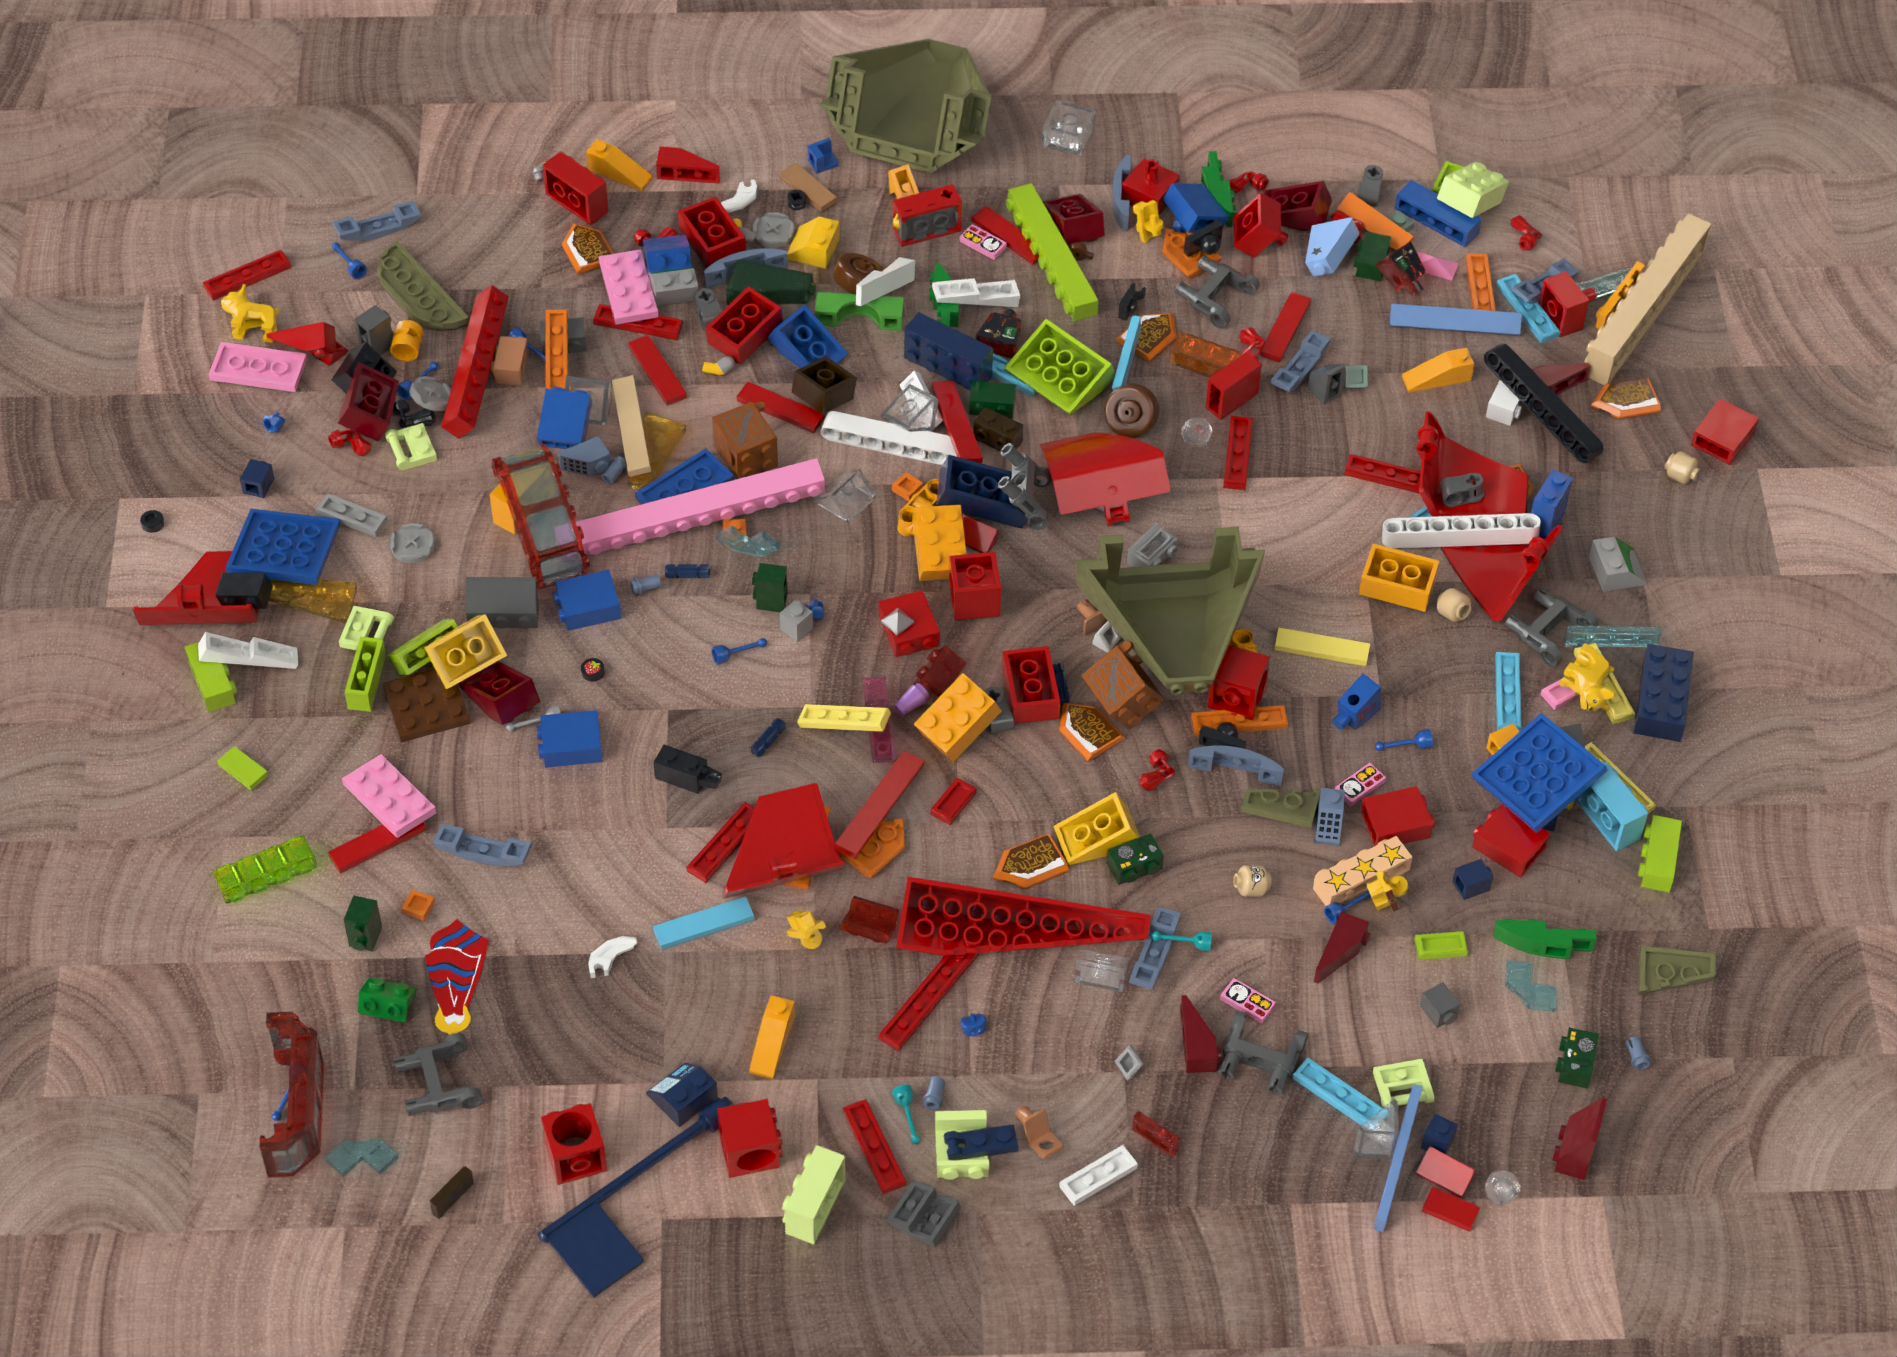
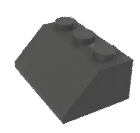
M466 577L467 621L478 615L486 614L492 628H538L539 599L536 577Z

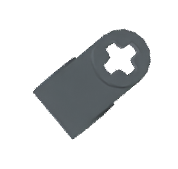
M1370 165L1365 168L1357 197L1362 201L1374 206L1378 204L1383 170L1379 166Z
M703 288L696 292L695 298L697 302L696 312L700 318L703 330L706 331L705 327L723 310L714 292Z
M1478 473L1447 477L1439 483L1442 499L1447 507L1476 503L1484 498V490L1481 487L1483 485V477Z
M996 687L987 688L984 692L1002 710L987 727L989 733L994 734L1014 729L1013 716L1002 690Z

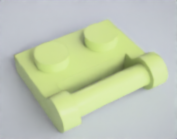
M423 423L400 430L390 429L385 433V438L391 444L396 456V465L399 470H407L437 461L436 453ZM405 440L411 457L404 455L399 441Z
M353 606L339 639V646L356 650L360 636H369L374 621L380 622L374 638L384 639L388 627L393 623L394 616L388 612Z
M1423 1059L1373 1068V1075L1381 1097L1382 1107L1385 1110H1392L1394 1106L1408 1104L1410 1093L1391 1097L1390 1092L1409 1089L1414 1084L1423 1086L1419 1102H1434V1093Z

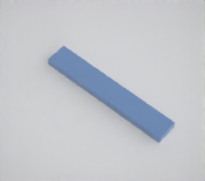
M1391 304L1389 326L1520 336L1522 313Z
M1416 1084L1412 1085L1374 1228L1380 1232L1385 1230L1423 1086Z

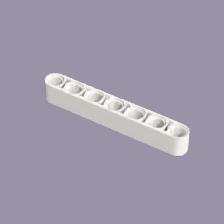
M836 411L827 413L820 431L822 437L829 441L939 465L944 464L948 455L957 457L951 439L947 435Z
M1531 513L1390 518L1383 523L1382 543L1385 547L1393 549L1529 544L1533 537H1539L1541 520L1537 515Z

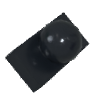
M1216 220L1185 237L1184 253L1188 257L1199 251L1207 255L1217 253L1221 246L1220 240L1222 239L1223 223Z
M1231 722L1220 723L1216 730L1202 725L1199 731V744L1203 746H1232L1246 749V741L1238 738V729Z

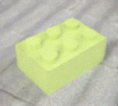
M1473 162L1445 176L1437 199L1473 218L1501 203L1509 181L1503 178L1502 174L1486 169L1485 165Z
M816 1145L812 1154H807L803 1165L805 1169L802 1175L798 1174L793 1183L794 1191L791 1196H786L782 1206V1210L785 1211L783 1223H785L786 1234L811 1244H815L845 1183V1156Z

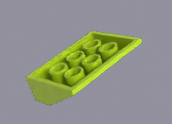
M1048 319L1042 322L1004 367L1006 371L1033 388L1069 415H1072L1103 392L1116 375L1110 362Z

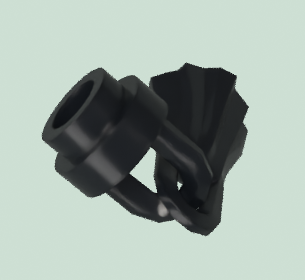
M398 400L394 403L393 415H401L399 425L402 429L421 423L424 426H431L435 422L436 415L432 410L424 408L413 415L405 417L404 414L410 411L409 404L405 400ZM412 419V424L407 425L406 421Z

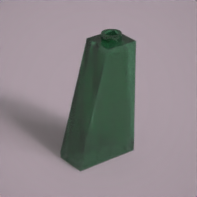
M738 259L726 289L727 305H729L749 286L777 305L808 304L810 296L815 294L816 283H813V274Z

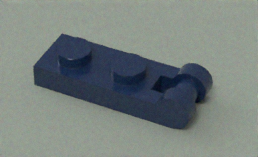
M1014 1124L964 1132L948 1131L943 1135L944 1142L948 1145L947 1157L951 1161L1018 1152L1019 1147ZM965 1143L964 1148L958 1147V1144Z

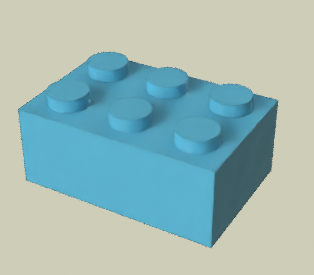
M1605 761L1603 764L1606 765L1608 771L1578 796L1575 801L1617 852L1640 841L1648 812L1644 804L1635 798L1631 788L1622 782L1617 771L1611 768Z

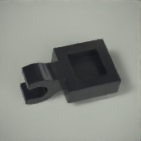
M1136 284L1130 285V288L1119 303V319L1126 321L1131 313L1134 314L1138 304L1137 300H1142L1145 297L1146 287H1143L1141 291H1135Z

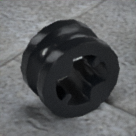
M796 189L788 193L787 205L790 209L798 211L806 206V194L803 191Z

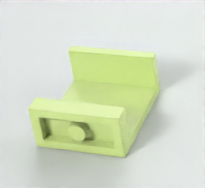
M986 1110L935 1111L937 1178L952 1180L957 1177H970L972 1179L989 1177L988 1156L948 1160L946 1152L948 1145L945 1144L943 1137L948 1131L964 1132L985 1129L987 1125ZM965 1143L958 1144V1147L964 1148Z

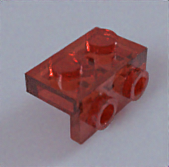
M946 645L939 650L934 649L927 657L929 661L927 665H923L916 673L918 678L913 685L917 683L924 684L936 696L940 697L956 680L966 662Z
M853 896L850 910L843 919L840 930L854 936L872 939V941L887 944L896 930L899 910Z

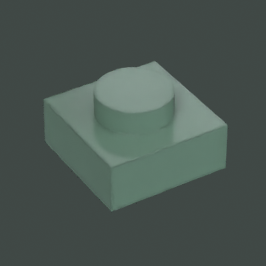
M1400 211L1388 218L1406 232H1409L1414 227V222Z
M1345 365V388L1368 387L1367 365Z

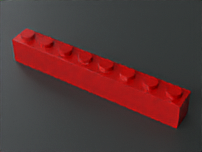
M493 285L476 296L441 425L444 430L458 439L475 428L509 299L508 295Z

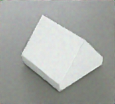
M1107 621L1095 634L1092 644L1105 652H1109L1122 637Z

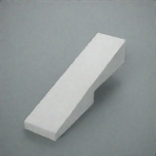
M899 257L882 272L872 271L856 285V305L862 306L914 281L915 260Z
M975 278L933 282L932 284L936 300L941 303L1018 307L1020 293L1015 280L976 284Z
M205 632L198 643L199 661L292 669H296L298 666L296 647L253 637L251 642L248 643Z

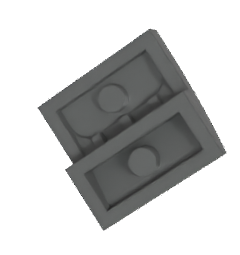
M913 1180L887 1221L914 1239L935 1247L961 1206L959 1201L937 1194L934 1187Z

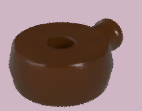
M1074 242L1069 245L1068 248L1076 261H1081L1085 258L1093 259L1094 253L1088 252L1085 244Z

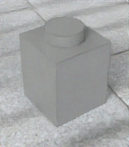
M794 600L780 612V630L796 642L813 629V612L799 601Z

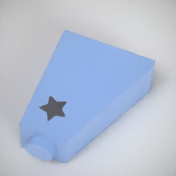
M1352 217L1312 225L1305 263L1313 277L1333 273L1358 237L1359 230Z

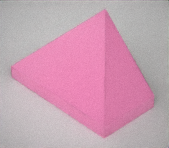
M1417 252L1420 266L1425 273L1453 280L1459 263Z

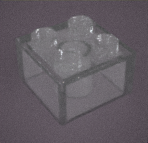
M1056 100L1043 126L1042 146L1082 156L1095 129L1096 111Z

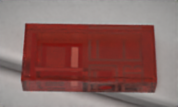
M1137 1111L1133 1116L1132 1131L1173 1157L1178 1152L1180 1138L1140 1111Z

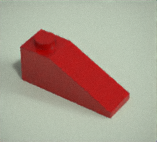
M659 146L656 162L657 179L720 184L719 165L682 148Z
M325 322L266 333V338L310 353L317 358H324L328 354L336 352L335 327Z

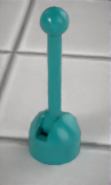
M1155 931L1152 933V939L1154 941L1165 939L1193 942L1198 950L1210 952L1212 932L1202 931L1194 937L1165 935Z
M900 1085L892 1090L893 1099L896 1104L904 1106L912 1135L910 1141L913 1144H918L921 1139L916 1134L909 1109V1104L913 1100L912 1088L910 1085Z

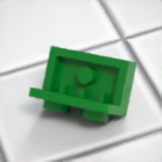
M368 978L359 991L358 1013L405 1022L407 1020L408 1007L416 997L417 987L408 986L405 983L387 982L381 978Z

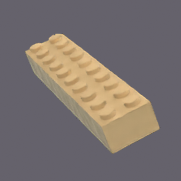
M1689 213L1684 220L1678 221L1675 232L1668 235L1664 247H1659L1656 258L1648 262L1645 273L1641 272L1639 274L1636 285H1632L1629 288L1626 299L1620 300L1617 311L1609 315L1606 326H1601L1597 333V338L1595 340L1592 339L1588 344L1586 351L1589 354L1585 358L1584 363L1590 365L1589 379L1602 385L1611 382L1704 254L1711 223Z

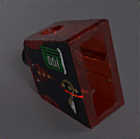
M1411 241L1375 264L1395 290L1398 291L1407 286L1414 296L1424 289L1417 278L1423 275L1426 270Z
M1006 309L1003 314L993 312L977 332L976 340L992 347L994 354L1012 359L1018 351L1021 320L1016 318L1017 314L1012 309Z

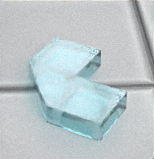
M733 525L718 532L716 539L732 552L765 557L779 550L780 543L765 531L748 538Z
M1507 960L1505 986L1511 992H1515L1529 1009L1555 1012L1556 986L1531 984L1532 963Z
M369 1139V1141L363 1142L346 1140L342 1141L325 1157V1161L344 1177L362 1160L381 1175L399 1157L398 1153L381 1139Z

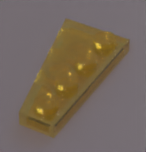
M647 411L645 412L643 428L652 472L628 477V487L640 490L658 478L685 434L686 424Z
M269 579L273 585L269 601L345 624L347 623L357 591L356 582L319 579L318 584L314 585Z

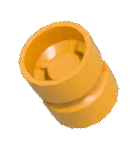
M402 320L396 324L390 347V353L394 358L403 362L417 359L424 333L420 324L411 320Z

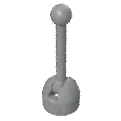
M559 705L548 708L545 715L561 714ZM537 717L518 723L509 722L506 724V730L512 732L515 728L541 722V719Z

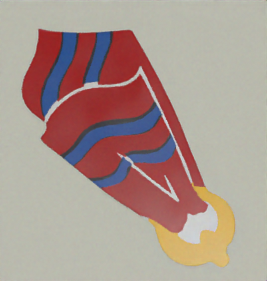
M458 919L432 935L430 938L431 953L425 955L431 986L439 1007L435 1016V1024L439 1030L449 1035L463 1031L470 1024L471 1016L468 1012V1007L481 975L489 942L488 939L463 925Z

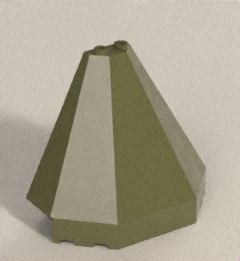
M923 39L832 56L826 93L827 98L819 105L823 110L825 109L839 135L841 134L848 143L847 147L851 153L901 166L909 164L910 168L932 173L945 163L975 146L985 137L991 95L967 48L932 39Z
M1239 526L1215 528L1209 562L1120 568L1124 545L1123 534L1099 536L1097 558L1075 560L1077 586L1122 638L1133 644L1132 649L1161 683L1170 689L1171 694L1179 695L1192 691L1204 693L1208 691V686L1213 684L1261 572L1265 549L1242 548Z

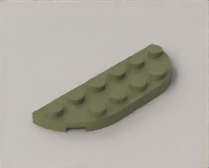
M398 241L391 244L382 253L378 266L380 284L413 321L421 326L432 329H458L469 323L467 314Z

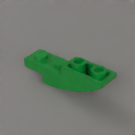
M1208 151L1207 167H1202L1201 184L1206 186L1214 199L1229 216L1225 225L1232 227V219L1236 215V205H1232L1234 203V190H1230L1229 181H1224V176L1220 175V172H1222V160H1218L1217 151Z
M935 263V272L930 273V285L933 282L952 281L940 263ZM930 288L929 301H933V310H937V317H941V321H937L949 327H959V304L937 302L933 288Z
M1503 919L1496 920L1493 937L1508 946L1529 954L1555 959H1569L1571 951L1593 952L1596 942V930L1584 928L1576 930L1546 929V921Z

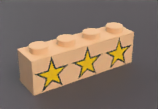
M1397 836L1389 840L1384 839L1377 846L1363 849L1350 859H1343L1329 869L1320 870L1315 875L1313 890L1325 906L1334 902L1342 904L1367 892L1366 885L1378 880L1376 872L1380 870L1383 871L1387 881L1393 876H1400L1410 871L1412 856Z

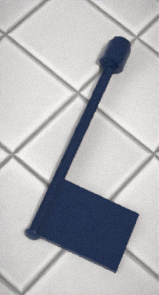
M725 1096L722 1099L717 1098L698 1112V1121L548 1227L538 1231L540 1241L549 1243L593 1298L644 1262L642 1256L599 1204L701 1132L709 1130L713 1133L718 1130L717 1109L733 1106L729 1098Z

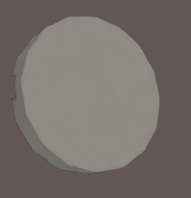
M766 213L760 219L759 217L755 219L753 223L754 239L764 247L779 248L785 246L792 241L795 235L793 221L791 222L789 217L782 213Z
M424 376L414 380L409 392L412 399L420 406L433 411H444L447 407L451 389L445 383L443 385L438 383L436 378Z
M416 523L402 525L399 527V530L391 534L389 540L391 554L397 560L410 564L422 562L429 558L436 546L433 532L428 530L426 526Z

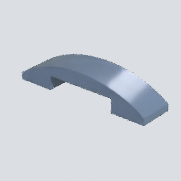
M1126 155L1121 160L1113 179L1112 208L1118 224L1124 231H1128L1129 200H1121V184L1130 175L1131 155Z
M414 201L394 205L393 212L357 222L352 216L333 221V226L340 239L350 241L371 240L396 233L410 226L421 218V213Z
M764 248L742 251L726 256L704 270L705 288L726 284V277L764 267L767 273L787 269V251Z
M1563 258L1552 264L1546 273L1531 281L1525 279L1514 285L1512 290L1527 303H1537L1540 301L1544 279L1565 271L1574 279L1579 271Z
M1311 330L1302 341L1301 348L1285 368L1279 369L1270 383L1288 392L1298 388L1316 367L1331 339Z
M1204 746L1190 749L1188 767L1211 772L1214 764L1258 773L1259 782L1278 786L1282 784L1284 768L1259 753L1232 746Z
M441 824L433 841L435 847L466 860L494 866L523 865L532 847L531 842L508 838L507 842L469 835L465 833L464 828Z
M1157 907L1151 922L1148 939L1144 944L1138 962L1136 961L1129 983L1153 990L1162 972L1173 940L1160 939L1159 941H1154L1152 933L1158 931L1161 934L1175 936L1181 913Z

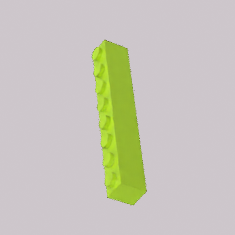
M1030 183L1009 189L1008 199H1006L1007 209L1012 211L1014 221L1017 226L1021 227L1025 240H1031L1030 248L1034 255H1039V266L1042 270H1045L1049 284H1053L1057 298L1062 300L1065 313L1070 315L1073 322L1097 315L1098 299L1033 184Z

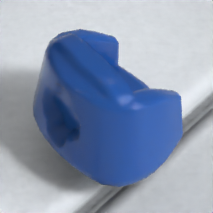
M276 412L275 415L264 416L262 424L268 432L277 433L284 425L285 419L279 416L280 413Z
M813 599L809 606L805 605L813 612V619H823V602Z
M972 1013L969 1017H963L960 1021L966 1036H977L986 1030L987 1019L981 1013L976 1015Z

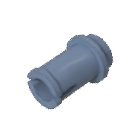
M620 456L613 458L611 465L601 475L602 480L612 485L620 473L627 470L626 460Z
M658 574L640 579L635 577L634 580L630 581L633 594L638 593V595H641L644 591L661 588Z
M1638 1036L1631 1037L1630 1040L1625 1042L1632 1058L1631 1065L1637 1070H1644L1650 1066L1651 1058L1646 1054L1641 1038Z
M933 1076L929 1079L927 1094L923 1097L924 1106L929 1110H937L943 1104L941 1097L945 1080L941 1077Z

